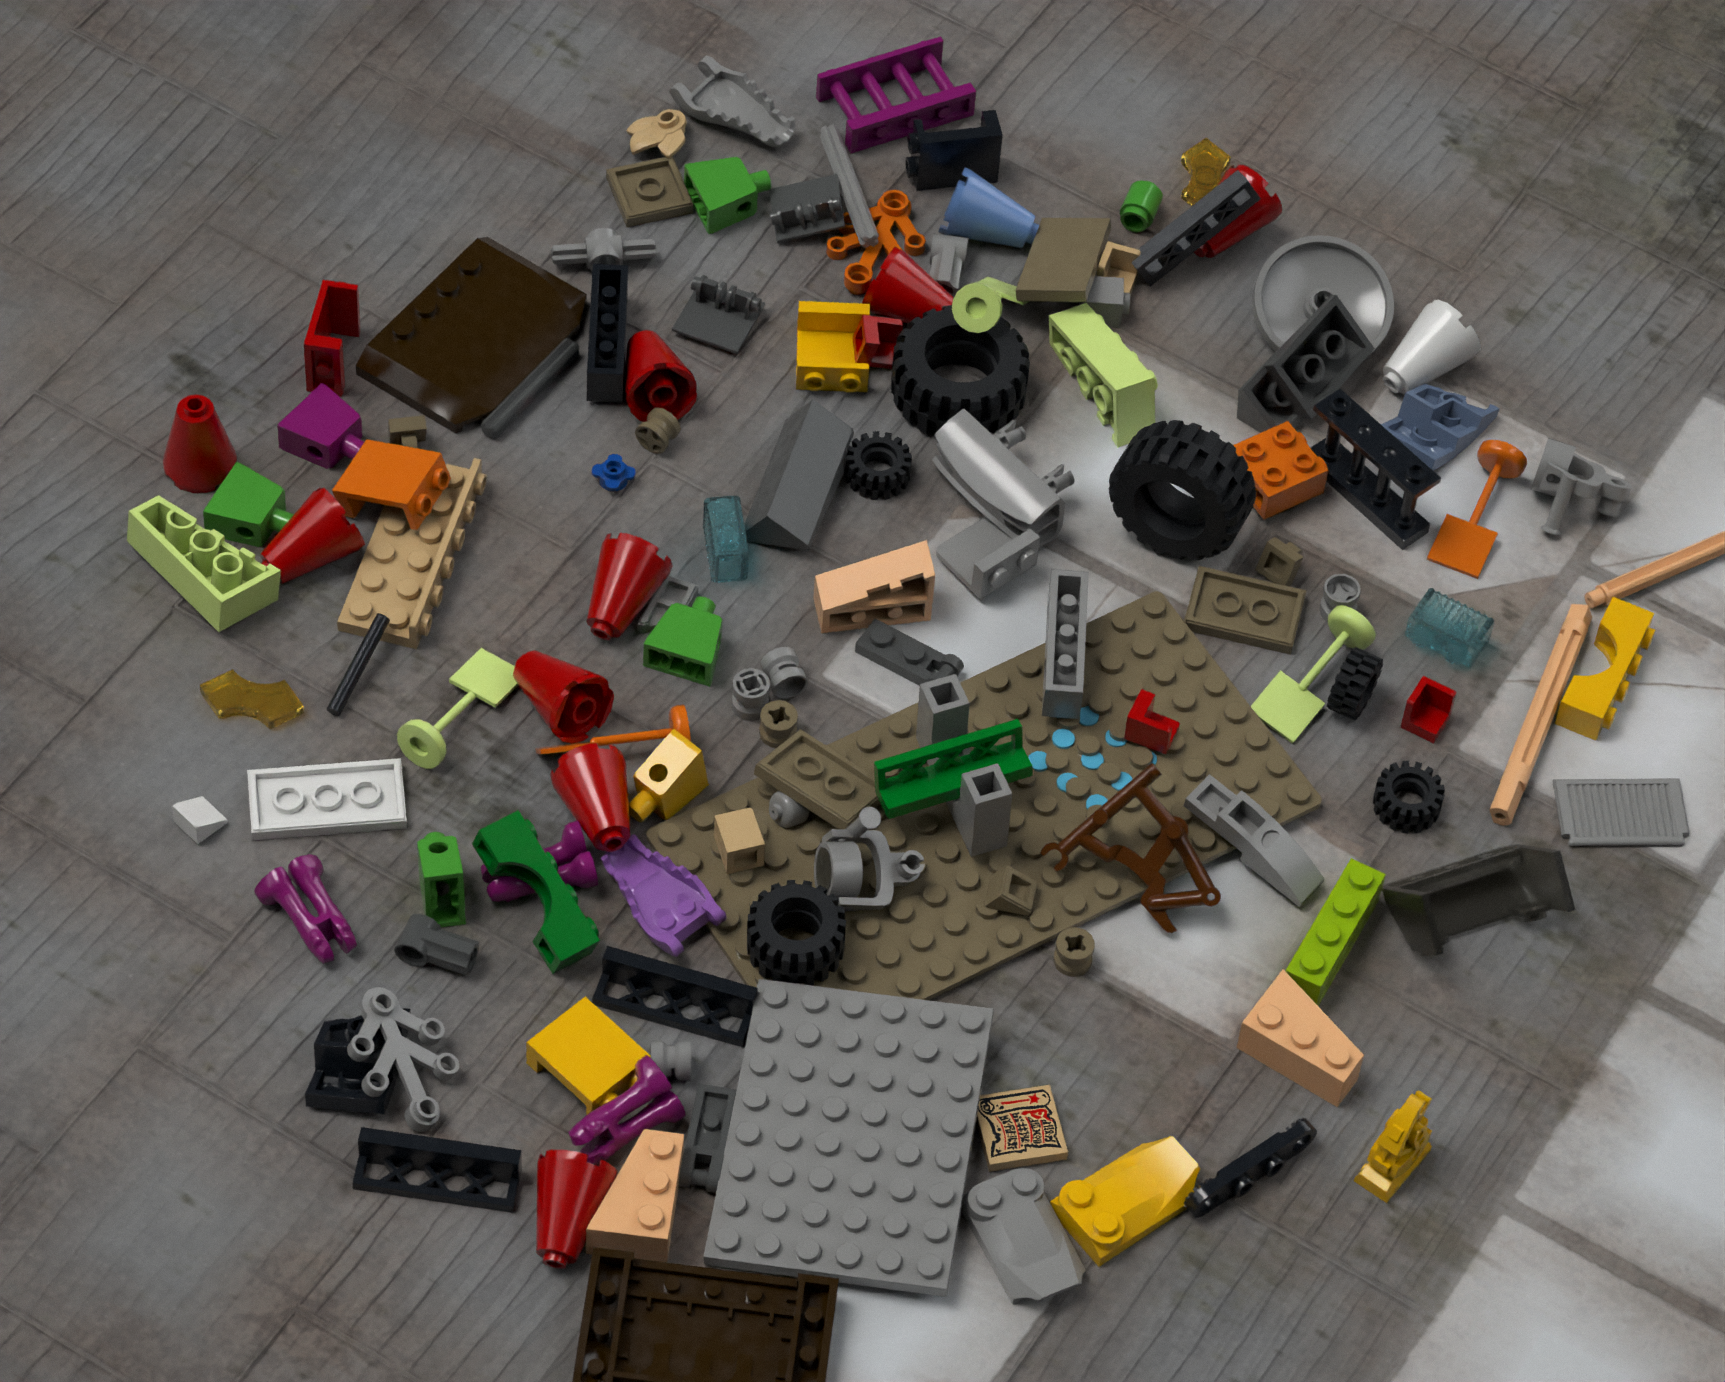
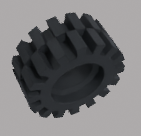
M873 431L872 438H869L868 434L864 433L861 435V441L855 438L852 441V447L849 446L847 449L846 481L851 483L850 488L854 492L860 488L859 495L864 498L867 493H870L871 500H877L878 495L882 494L883 499L887 500L890 499L891 492L896 497L901 494V488L905 490L908 486L912 455L909 453L908 445H902L901 438L897 436L894 440H891L892 433L885 432L884 437H879V431ZM871 461H883L892 467L887 470L877 471L868 468L865 464Z
M1357 647L1353 648L1347 655L1345 663L1343 662L1340 667L1341 670L1335 678V684L1330 690L1331 694L1327 700L1328 709L1352 720H1357L1362 714V710L1367 706L1368 699L1373 694L1372 691L1377 685V679L1381 674L1384 660Z
M1402 761L1401 768L1395 762L1390 765L1389 770L1385 768L1381 772L1373 796L1375 815L1381 814L1379 820L1383 824L1390 821V829L1395 831L1397 826L1403 827L1402 833L1408 834L1410 827H1413L1414 833H1420L1423 826L1427 830L1432 827L1433 821L1436 822L1438 820L1445 796L1444 784L1440 785L1442 779L1438 774L1432 777L1433 769L1429 766L1423 771L1421 770L1422 763L1415 762V766L1410 767L1409 761ZM1402 790L1412 791L1418 794L1423 801L1417 804H1408L1399 800L1395 796V792Z

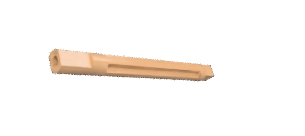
M1571 604L1566 619L1562 624L1489 809L1493 822L1498 825L1504 826L1512 823L1523 792L1527 787L1588 632V627L1592 620L1589 605Z

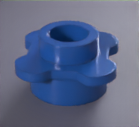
M611 454L605 462L592 467V475L595 478H599L601 487L612 492L624 489L628 480L634 479L636 473L635 469L627 466L618 454Z

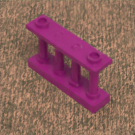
M941 36L817 74L816 99L818 102L835 98L848 119L846 121L845 146L850 154L906 137L908 133H913V123L917 119L922 120L925 131L974 115L976 90L971 82L954 87L941 67L944 42ZM927 69L941 92L923 96L910 74ZM897 79L910 101L892 106L879 84ZM865 88L879 111L861 115L848 93Z

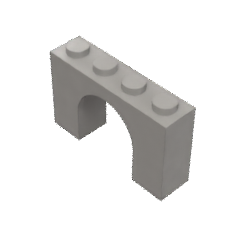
M956 674L920 684L916 739L920 748L968 734L970 703ZM970 748L964 749L958 756L970 754ZM939 758L927 760L928 765H933ZM998 763L963 773L961 775L960 798L946 802L971 857L1007 846L1012 792Z

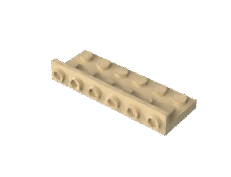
M474 458L470 469L446 464L451 480L418 530L410 528L403 508L384 505L338 618V631L365 637L376 614L379 613L390 619L380 641L417 649L422 635L428 636L432 624L431 611L433 607L438 608L442 600L443 586L441 585L444 578L450 579L454 568L453 554L455 550L460 551L462 549L465 539L464 526L466 522H472L476 510V502L474 500L476 495L482 496L486 486L487 475L482 473L481 459Z

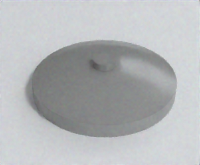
M1324 235L1295 239L1280 247L1267 259L1256 279L1252 296L1255 322L1262 337L1276 352L1331 295H1337L1375 348L1366 358L1368 359L1382 344L1393 320L1394 298L1390 282L1379 263L1365 250L1349 241Z

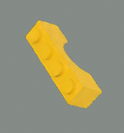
M1612 597L1599 624L1594 645L1607 658L1610 667L1595 675L1573 676L1560 702L1554 724L1595 741L1602 728L1610 729L1617 712L1613 705L1615 701L1623 702L1630 686V682L1626 681L1629 674L1632 676L1636 675L1643 659L1639 652L1641 648L1648 650L1654 638L1656 630L1650 628L1654 616L1653 612Z

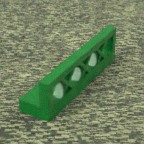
M1015 719L875 761V793L888 819L960 798L961 775L966 772L998 763L1007 783L1033 776V766L1023 749L1022 725L1019 719ZM1011 735L1010 742L997 746L994 745L1000 738ZM975 747L970 754L958 756L964 749ZM939 758L933 765L922 767L927 760ZM900 768L903 769L897 776L886 779V772Z

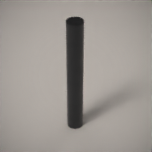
M376 614L327 707L329 713L335 716L341 715L390 622V619L385 615Z

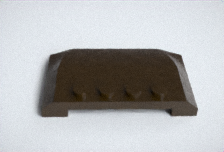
M477 238L366 345L356 364V375L457 434L463 431L464 425L477 420L482 424L500 403L564 339L570 338L573 340L580 333L582 316L587 304V294L491 238Z
M593 1247L572 1382H826L839 1278L798 1273L797 1279L636 1259L634 1258V1252Z

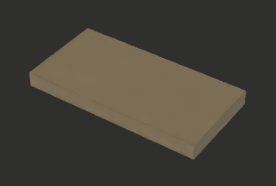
M1042 218L1016 287L1017 301L1086 302L1111 232V219Z

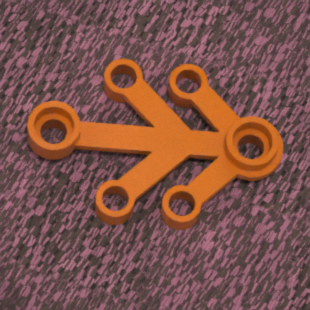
M886 191L878 200L877 206L869 208L873 221L879 220L876 226L879 242L874 247L868 246L859 262L852 263L846 267L844 285L852 294L861 295L868 290L872 283V268L882 248H884L887 255L894 247L902 250L891 233L894 224H896L905 237L904 251L908 255L919 256L925 251V237L917 232L910 221L911 202L902 191ZM843 213L844 222L852 223L849 213ZM845 224V228L839 229L846 236H834L827 241L826 253L829 258L833 260L844 259L847 256V250L861 246L853 225Z

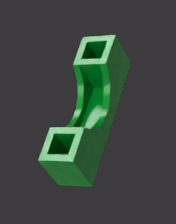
M519 810L480 829L472 845L491 876L518 878L530 885L538 894L544 909V920L542 927L532 942L552 974L592 954L600 941L598 938L599 932L594 921L590 917H585L578 906V897L574 889L569 884L565 885L561 879L554 857L549 852H544L539 844L534 825L530 820H524Z

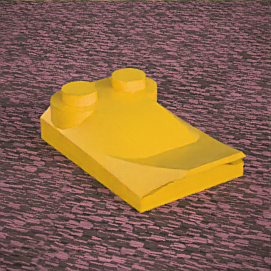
M1173 1136L1139 1145L1084 1180H1073L1066 1183L1061 1188L1059 1196L1051 1200L1050 1204L1062 1226L1100 1267L1186 1210L1187 1208L1184 1206L1185 1198L1188 1197L1190 1192H1194L1193 1189L1200 1167Z

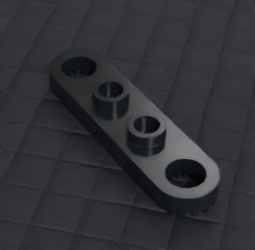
M1306 1118L1298 1119L1296 1123L1293 1122L1291 1124L1292 1128H1286V1132H1277L1219 1170L1215 1178H1209V1180L1206 1179L1203 1183L1201 1182L1199 1189L1195 1187L1193 1189L1195 1193L1190 1192L1188 1197L1185 1198L1184 1206L1195 1218H1199L1233 1196L1237 1198L1242 1197L1251 1190L1257 1180L1265 1175L1267 1177L1274 1176L1284 1167L1286 1161L1303 1151L1314 1140L1317 1130Z

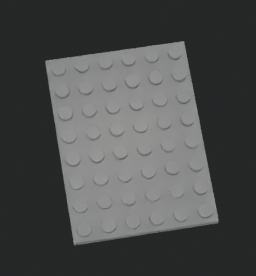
M759 979L757 985L758 993L753 1005L724 1151V1160L703 1256L704 1265L798 1277V1273L839 1278V1283L947 1297L994 1009Z

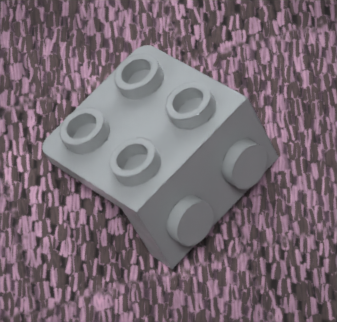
M984 517L937 547L936 556L981 600L1037 565L1040 537L1030 528L1012 539L987 517Z

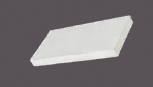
M401 758L247 770L252 841L407 829Z

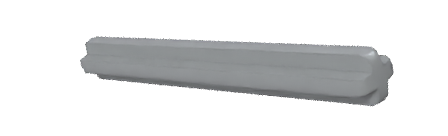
M834 124L830 126L824 125L820 129V138L833 173L837 174L839 189L859 243L865 248L870 245L874 247L879 242L877 239L879 234L840 131Z

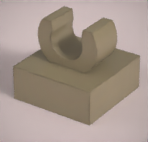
M425 415L388 419V438L390 444H401L402 446L418 448L417 442L426 441Z
M1274 537L1267 541L1255 570L1273 583L1291 586L1303 560V556L1300 555L1303 550L1292 542L1285 544Z

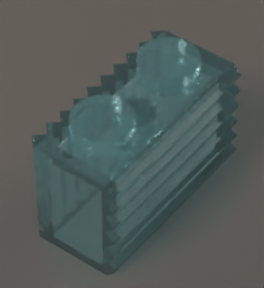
M740 497L706 498L704 500L703 529L711 581L714 583L744 581L748 578L749 551Z
M1429 588L1409 616L1404 636L1410 638L1413 644L1420 648L1428 647L1442 654L1452 664H1462L1471 668L1486 644H1488L1495 621L1492 617L1488 618L1486 614L1474 611L1472 607L1468 608L1466 604L1462 605L1460 601H1455L1453 598H1448L1446 594L1442 595L1440 591L1435 592L1433 588Z

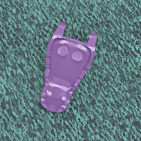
M634 834L630 836L622 848L613 852L607 851L601 857L605 869L617 882L640 928L656 946L671 956L677 957L684 951L681 942L710 921L718 926L727 918L726 913L716 904L708 889L695 874L690 873L683 865L677 867L668 856L664 857L657 851L652 853Z

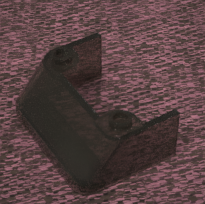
M1520 844L1503 846L1388 883L1382 888L1385 903L1412 951L1421 952V956L1443 954V945L1450 941V936L1511 916L1523 917L1524 922H1533L1547 917L1546 911L1552 909L1565 912L1575 910L1561 851Z

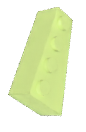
M1087 303L1049 315L1051 347L1070 376L1076 375L1080 391L1085 399H1094L1099 409L1096 416L1102 425L1110 424L1113 428L1112 440L1117 448L1129 444L1139 430L1155 423V390H1157L1158 384L1154 373L1146 369L1139 361L1137 354L1126 347L1119 334L1113 332L1105 324L1103 317L1100 314H1096Z

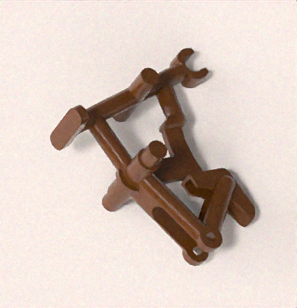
M1151 763L1058 844L1057 842L1046 844L1040 853L1044 856L1053 849L1061 853L1062 859L1055 865V871L1062 870L1069 861L1068 855L1079 845L1106 863L1117 860L1126 865L1148 885L1140 899L1141 904L1166 932L1173 933L1177 929L1169 919L1166 910L1203 905L1216 906L1221 899V894L1212 883L1187 837L1189 830L1186 821L1177 816L1173 817L1148 788L1150 784L1162 775L1160 770ZM1135 797L1161 826V834L1144 859L1123 845L1118 844L1109 847L1092 835ZM1174 848L1177 850L1198 890L1164 894L1166 879L1160 874L1159 870ZM1213 893L1215 898L1210 900L1207 895Z

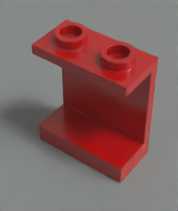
M322 281L304 341L306 391L312 392L323 383L338 396L342 397L345 388L343 339L333 338L330 335L334 333L353 337L360 336L358 285L341 281Z

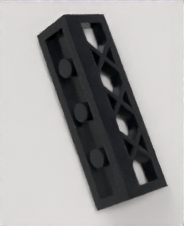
M1237 170L1137 249L1141 251V255L1131 263L1151 287L1261 198L1245 176Z
M607 946L602 958V975L592 997V1003L598 1007L743 1047L748 1034L758 988ZM609 982L626 986L630 994L617 999L605 995ZM655 994L662 996L667 1005L653 1009L646 1007L642 999ZM694 1005L700 1007L705 1015L692 1020L684 1018L680 1009ZM728 1015L743 1019L738 1032L721 1028L717 1020Z
M361 1127L358 1138L359 1157L352 1183L354 1190L513 1213L522 1172V1150ZM367 1163L384 1165L390 1172L380 1180L364 1178ZM413 1170L424 1171L430 1179L418 1186L409 1184L403 1176ZM452 1176H461L470 1185L461 1191H452L443 1182ZM494 1181L509 1183L507 1198L489 1196L483 1188Z

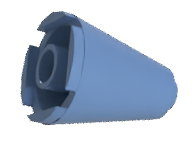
M964 168L962 175L967 177L966 182L958 181L944 215V221L949 222L948 226L940 225L938 232L944 235L965 237L972 240L1023 248L1025 242L1032 244L1039 225L1034 223L1035 215L972 170Z

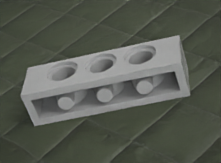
M1051 569L1047 601L1042 716L1080 718L1084 687L1089 572Z

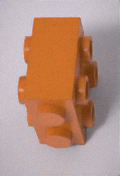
M1289 421L1233 445L1236 448L1235 453L1238 456H1243L1248 463L1249 468L1247 471H1252L1255 482L1254 487L1256 489V501L1253 507L1263 520L1324 493L1328 467L1325 461L1320 456L1317 457L1308 446L1304 435L1301 432H1297Z

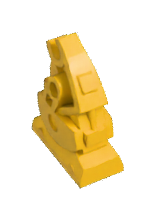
M1419 1090L1416 1091L1415 1095L1412 1093L1400 1109L1397 1108L1385 1124L1384 1131L1369 1152L1368 1162L1363 1165L1361 1171L1354 1178V1182L1385 1203L1391 1199L1432 1148L1431 1143L1428 1142L1432 1130L1427 1128L1428 1119L1424 1117V1113L1432 1098Z

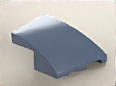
M1423 384L1405 392L1398 416L1381 425L1434 471L1467 448L1497 417L1500 408L1490 404L1487 409H1482L1467 404L1466 396L1446 392L1441 388Z

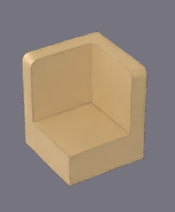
M1108 241L1098 264L1096 276L1124 278V292L1130 293L1131 296L1138 277V270L1131 262L1141 255V251Z
M745 808L715 815L714 838L726 873L731 874L764 866L765 843L753 809Z

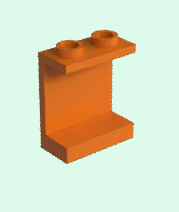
M366 439L332 489L335 499L347 512L344 514L345 517L355 518L365 502L403 508L410 528L418 530L426 516L430 514L433 505L443 490L448 487L451 477L440 452Z

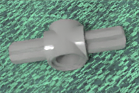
M598 228L591 231L585 237V243L554 245L551 249L552 262L554 264L586 263L587 269H591V271L593 264L623 265V260L650 259L656 256L654 240L621 241V235H617L615 231L609 228Z

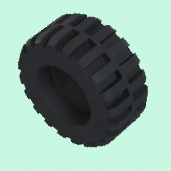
M952 305L943 306L941 311L936 312L934 308L923 313L922 319L916 317L907 324V328L901 331L897 338V344L894 346L891 393L894 395L893 401L897 409L903 411L902 416L909 423H917V428L920 431L929 434V432L936 433L950 418L964 408L989 432L994 434L1004 427L1006 423L1008 424L1010 421L1015 420L1019 415V410L1023 408L1025 403L1030 361L1027 345L1023 342V337L1015 328L1010 329L1011 324L1002 317L990 330L974 333L963 329L956 322L952 312ZM963 364L982 371L987 377L973 382H955L939 376L933 370L944 365Z
M1172 420L1168 424L1166 421H1161L1139 430L1116 463L1109 478L1110 501L1114 502L1112 505L1117 518L1121 517L1123 519L1122 525L1128 532H1134L1137 535L1136 539L1145 545L1147 543L1153 546L1154 551L1162 555L1165 552L1172 554V558L1182 560L1185 557H1189L1190 561L1201 560L1205 557H1214L1219 555L1221 551L1227 550L1245 523L1256 501V489L1254 487L1255 482L1252 471H1247L1249 468L1248 463L1243 456H1238L1235 453L1236 448L1229 441L1225 443L1219 438V434L1212 430L1207 432L1202 429L1201 425L1195 423L1185 425L1180 420ZM1171 484H1174V485H1176V486H1178V487L1184 489V490L1187 491L1189 494H1191L1193 497H1190V496H1188V495H1186V494L1180 492L1179 490H1177V489H1176L1173 485H1171Z

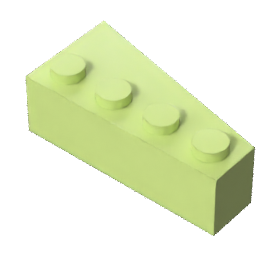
M158 495L129 510L127 542L218 632L278 600L280 569L272 564L266 567L256 561L255 554L244 547L238 550L224 541L225 536L215 529L210 531L199 526L195 517Z

